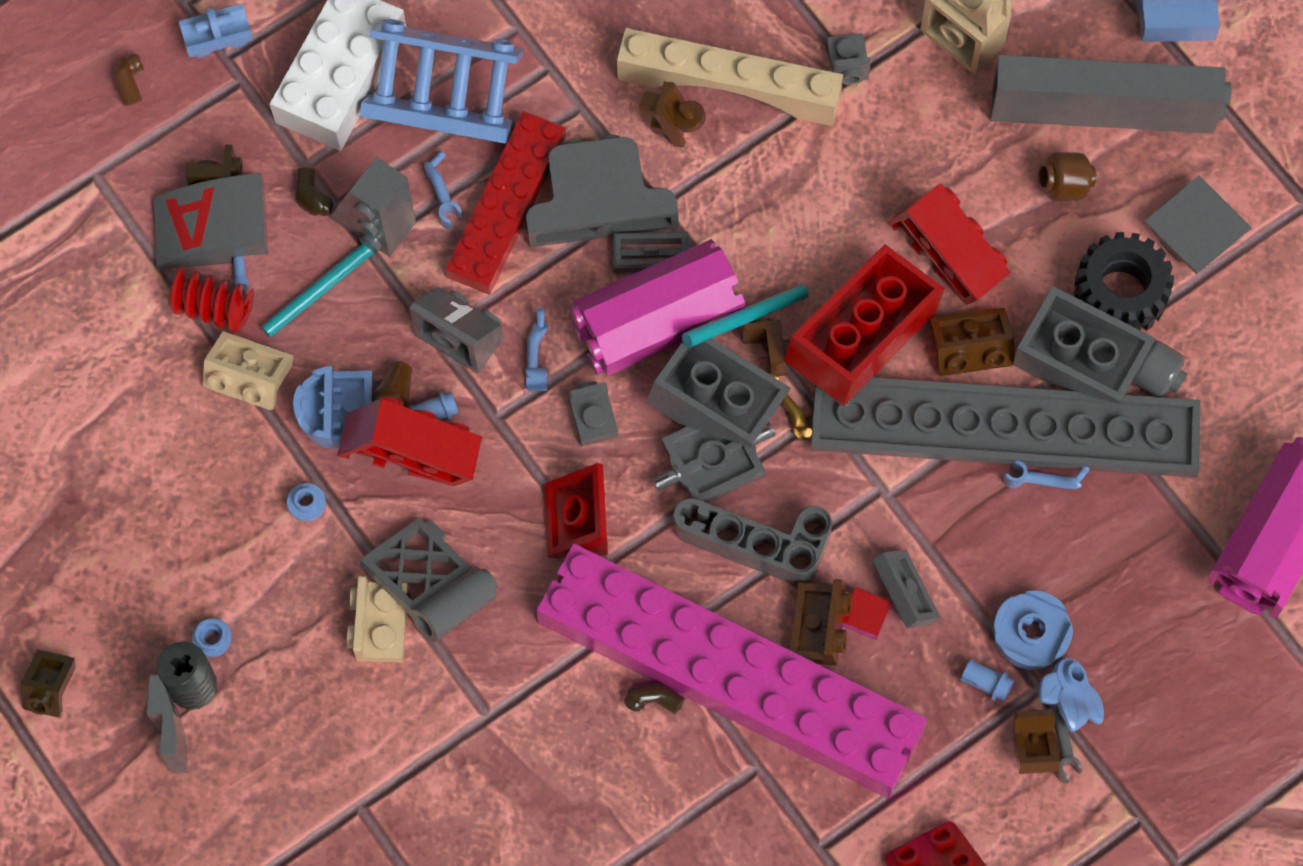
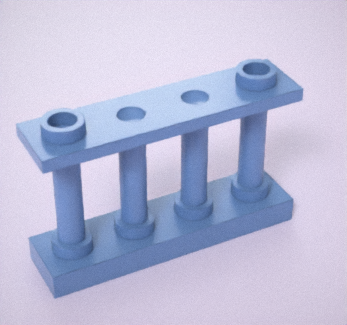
M384 19L370 30V38L381 39L384 42L378 90L373 92V94H369L361 102L360 117L494 142H507L512 134L514 120L505 119L504 114L501 113L508 63H518L523 56L524 48L514 47V42L505 39H493L491 43L404 27V22L395 19ZM398 43L420 47L414 98H410L409 101L395 98L396 95L392 93ZM435 49L457 53L450 104L446 105V107L432 105V101L428 100ZM471 56L493 60L487 109L482 114L468 112V108L465 107Z

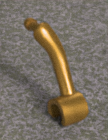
M770 374L771 376L780 381V379L777 376ZM787 394L782 404L790 414L795 435L800 439L810 437L812 430L808 428L801 408Z

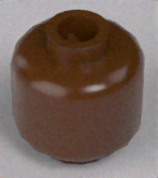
M1054 152L1046 158L1045 162L1040 164L1038 169L1039 188L1045 192L1049 199L1054 201H1080L1088 195L1090 188L1095 186L1097 178L1095 167L1090 165L1086 155L1080 152Z

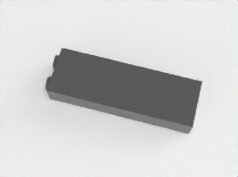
M999 55L992 85L991 121L1214 134L1218 120H1224L1226 104H1230L1232 85L1231 82H1225L1224 67Z

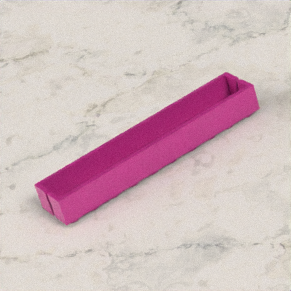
M573 543L557 572L558 582L552 581L537 608L538 623L652 681H659L678 694L890 799L906 767L907 761L910 760L924 732L927 718Z

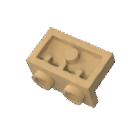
M223 331L204 359L203 386L252 405L273 410L276 405L277 390L292 367L293 355Z
M358 576V587H351L350 611H356L355 625H348L347 648L353 649L357 661L404 663L407 612L377 582H368L367 576ZM402 583V591L408 596V584Z

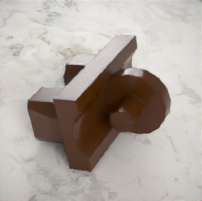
M664 81L661 92L644 91L640 111L643 116L652 117L651 129L655 134L667 135L674 147L684 148L686 143L684 132L689 133L698 130L706 120V112L703 106L693 100L685 101L674 82Z

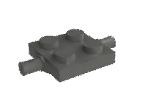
M768 422L752 447L688 426L662 438V445L670 459L671 468L654 477L652 476L653 485L657 492L678 482L688 492L690 498L706 503L712 502L765 476V469L756 454V445L771 437H775L773 427L771 428V424Z

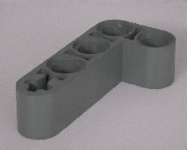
M685 499L676 506L674 511L675 534L683 542L794 585H798L799 582L809 583L813 580L830 541L832 529L831 515L827 510L818 506L807 507L800 513L791 535L698 499ZM692 516L698 518V521H694L691 526L685 524V521H689ZM709 522H711L710 534H706L705 529H708ZM814 522L822 525L824 531L820 534L812 535L806 532L804 527L808 523ZM723 529H732L738 536L732 541H723L717 534ZM758 543H768L774 550L769 555H759L753 548ZM794 557H804L809 561L810 565L800 570L792 567L789 562Z

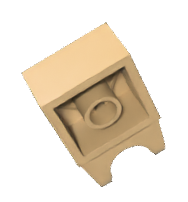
M925 0L920 31L974 75H977L1005 46L1011 18V0Z

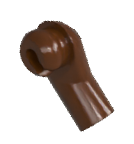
M138 54L121 57L118 60L115 72V82L126 107L143 100L133 77L134 74L141 73L144 69Z

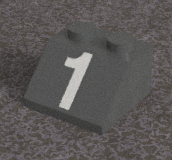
M437 287L413 302L409 309L415 336L477 374L480 373L503 340L500 320L488 310L482 309L478 311L468 305V300L454 290H450L448 293Z

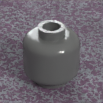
M1155 340L1132 382L1156 397L1165 395L1168 390L1176 393L1188 374L1182 370L1185 358L1181 353L1168 345Z

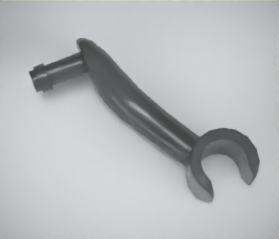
M1051 705L1049 709L1054 711V729L1062 756L1059 772H1056L1062 783L1068 784L1070 779L1063 771V766L1070 765L1074 767L1078 774H1081L1082 764L1079 759L1073 756L1068 727L1060 714L1061 711L1058 705L1056 707Z

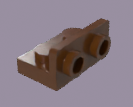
M1005 308L930 318V330L937 352V365L940 376L1013 366L1014 336Z

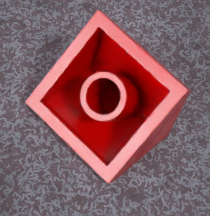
M595 463L544 483L548 557L566 558L573 543L598 556L608 555L603 464Z

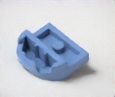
M326 366L314 370L312 376L306 379L301 386L298 385L293 398V409L300 428L310 440L326 448H339L346 414L372 402V370L333 371L332 366Z

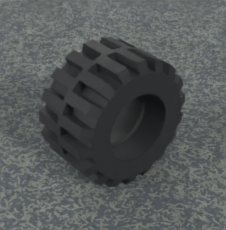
M1116 232L1112 240L1108 235L1100 238L1098 245L1093 242L1088 247L1086 255L1083 254L1074 282L1075 289L1073 295L1075 298L1138 330H1141L1143 327L1147 331L1153 327L1155 320L1159 321L1172 293L1174 275H1171L1173 269L1171 261H1164L1166 252L1162 248L1155 250L1153 248L1155 242L1150 238H1147L1145 242L1139 240L1140 234L1132 233L1131 237L1127 238L1124 236V232ZM1113 272H1125L1139 280L1144 292L1135 297H1120L1112 293L1105 286L1102 278Z

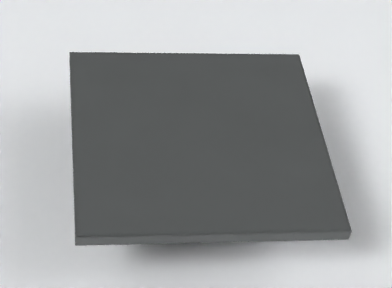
M1197 176L1144 221L1160 237L1161 244L1179 262H1184L1196 275L1252 228L1200 176Z

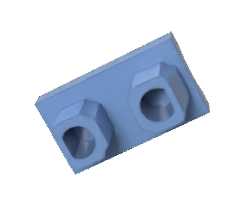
M243 3L214 11L212 6L206 8V14L179 21L189 58L211 55L212 51L230 46L237 48L253 40Z

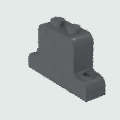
M606 135L599 140L587 142L576 139L568 140L562 145L553 148L549 154L553 199L550 202L534 205L529 209L526 216L530 248L613 237V233L651 232L678 228V207L674 193L666 188H647L644 186L637 144L628 137H620L618 135Z

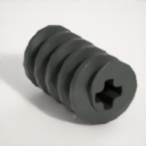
M185 641L175 642L167 646L160 653L157 661V673L173 702L179 707L188 710L200 709L207 705L215 696L217 677L203 650L197 645Z

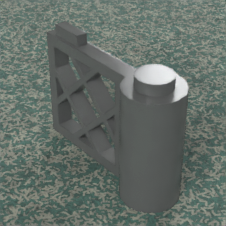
M419 517L361 558L360 566L412 617L417 629L427 640L437 642L496 598L495 589L497 588V583L488 570L470 567L443 541L446 534L431 519L425 523ZM419 533L429 543L428 551L405 549L406 541ZM382 558L400 559L399 572L382 571L375 563ZM404 559L426 560L427 573L403 572ZM432 561L449 562L455 570L448 575L431 574ZM402 582L426 584L425 592L412 601L402 591Z

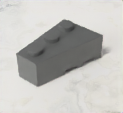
M376 157L330 218L360 237V242L372 252L377 253L380 250L390 257L416 224L408 178Z

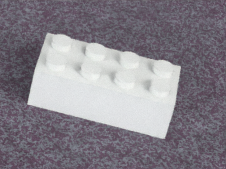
M327 0L270 102L275 123L341 151L360 117L361 102L369 94L373 93L379 82L384 40L370 38V30L384 19L400 20L405 23L404 27H406L404 10L381 0Z

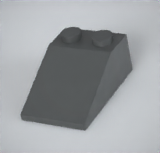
M1052 286L1017 347L1013 365L1045 382L1120 404L1156 338Z
M711 338L690 348L686 347L682 342L654 381L646 403L679 424L752 447L791 388Z

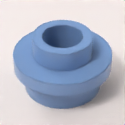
M303 483L291 490L287 498V506L291 515L297 520L304 522L313 521L324 512L326 498L318 486L311 483ZM304 496H310L313 498V502L309 506H302L299 504L300 499Z
M208 618L197 624L192 634L193 644L203 650L206 657H217L225 653L230 647L232 633L224 621L217 618ZM211 633H217L220 636L215 644L206 643V638Z

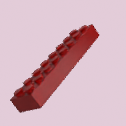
M522 111L446 267L447 278L486 294H491L523 228L527 213L533 207L549 174V154L553 148L562 145L566 138L565 127Z

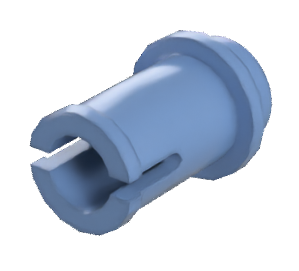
M441 391L438 397L409 406V409L430 411L436 415L438 420L447 417L449 420H452L453 415L459 413L452 392L444 394Z
M974 659L969 661L961 678V682L992 695L991 700L993 701L997 699L1005 701L1014 680L1008 677L1009 673L1004 672L1002 675L975 662Z

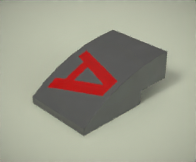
M261 173L200 182L154 198L158 270L233 263V257L268 254L265 185Z

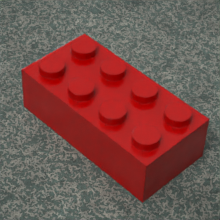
M884 244L791 336L784 361L842 406H845L936 314L945 288Z

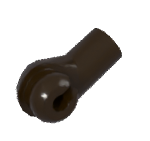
M308 167L298 168L296 170L295 190L297 204L311 215L328 216L333 209V201L329 196H324L323 193L314 188L315 170Z
M648 681L631 685L627 689L628 695H626L624 703L628 709L639 712L644 708L645 704L656 702L676 715L686 698L659 681Z

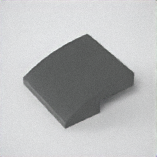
M150 675L147 715L157 732L161 734L160 755L171 773H187V743L180 715L159 676Z

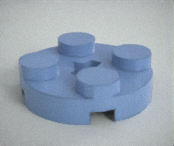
M1037 590L1026 591L1025 594H1019L1007 599L999 608L993 624L994 646L996 650L1016 667L1039 671L1049 669L1065 655L1073 636L1072 622L1070 623V618L1066 613L1067 610L1063 603L1051 594ZM1033 621L1039 623V631L1044 633L1042 637L1035 636L1033 639L1026 637V632L1022 630L1023 624L1030 626Z

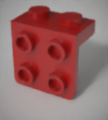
M952 821L942 823L885 855L887 866H987Z

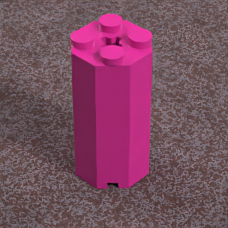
M710 239L574 300V306L570 308L574 319L571 325L580 343L587 342L590 351L587 356L595 374L598 375L604 372L609 376L682 343V335L693 327L698 328L745 308V300L742 293L737 296L734 295L735 285L739 284L736 275L723 250L719 246L715 247V242Z
M1296 437L1293 443L1284 442L1207 579L1212 586L1217 579L1222 585L1219 593L1225 599L1253 614L1261 615L1264 609L1272 610L1269 617L1278 618L1303 573L1302 437Z

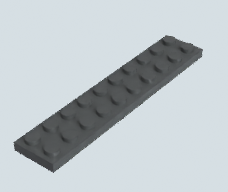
M873 377L845 406H842L815 385L811 450L1012 465L1013 461H1021L1026 466L1080 469V467L1085 466L1095 471L1197 478L1199 473L1201 400L1125 395L1121 403L1117 404L1077 391Z

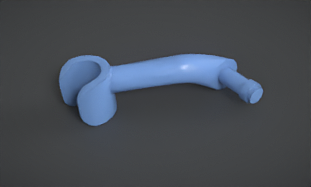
M440 151L430 162L425 161L424 170L432 182L441 204L438 211L440 223L444 228L451 229L452 224L450 220L444 216L447 213H454L459 218H462L459 205L451 201L445 182L439 171L435 168L446 157L445 153Z
M538 308L536 310L537 322L534 323L527 338V368L525 370L527 391H547V368H538V346L547 331L548 324L544 322L545 310Z
M1013 461L1012 467L1021 474V477L1013 478L1008 473H1004L1003 480L1010 488H1018L1023 483H1032L1072 490L1082 487L1080 482L1089 473L1090 469L1085 466L1080 467L1079 472L1072 478L1027 471V467L1023 462Z

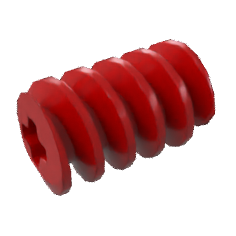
M180 267L173 279L169 300L171 310L176 315H182L186 312V316L189 319H196L200 316L203 323L209 324L214 320L216 327L224 328L228 325L231 331L239 332L250 316L254 301V289L252 288L245 297L243 296L242 284L237 283L233 291L229 292L228 280L223 279L218 288H215L214 276L208 275L202 284L200 283L199 271H194L188 280L186 279V268Z

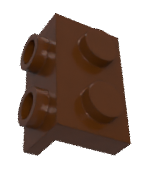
M834 579L833 585L802 582L798 584L789 650L816 664L837 666L839 653H845L847 631L842 630L844 615L849 616L851 612L852 594L847 592L841 579Z

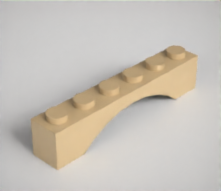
M628 28L625 29L617 58V76L620 81L652 88L662 87L665 81L674 82L676 86L687 85L726 90L770 104L797 119L828 126H834L842 92L843 74Z

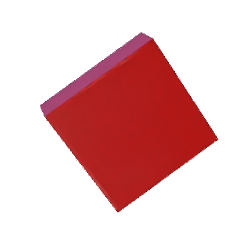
M855 587L852 594L851 612L849 616L844 615L843 627L877 640L892 601Z

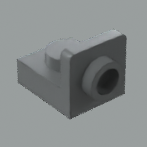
M864 33L827 37L826 44L830 72L843 74V84L846 85L857 84L862 80L869 79L870 58L867 57Z
M595 381L584 382L576 386L575 390L569 392L570 406L581 446L618 437V429L605 382L599 384Z

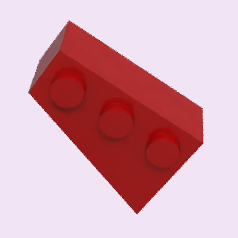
M939 183L915 198L886 223L893 230L900 226L914 240L910 245L914 252L919 255L924 251L937 266L934 272L968 305L979 300L1011 272L1006 266L1007 260L1001 251L996 247H991L982 236L984 232L980 224L972 217H967L959 207L960 200L950 188H944Z
M381 397L346 414L337 456L349 459L350 454L356 453L374 458L373 466L384 468L387 461L408 468V475L457 486L473 480L482 436L469 432L470 428L464 424L456 422L446 423L436 419V415L430 411L412 410L404 407L403 402L396 398Z

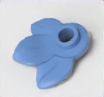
M1065 658L1055 665L1050 674L1043 676L1039 684V699L1045 704L1058 705L1070 732L1081 728L1088 719L1097 725L1103 722L1104 707L1098 692L1088 683L1086 671L1079 662L1071 658Z

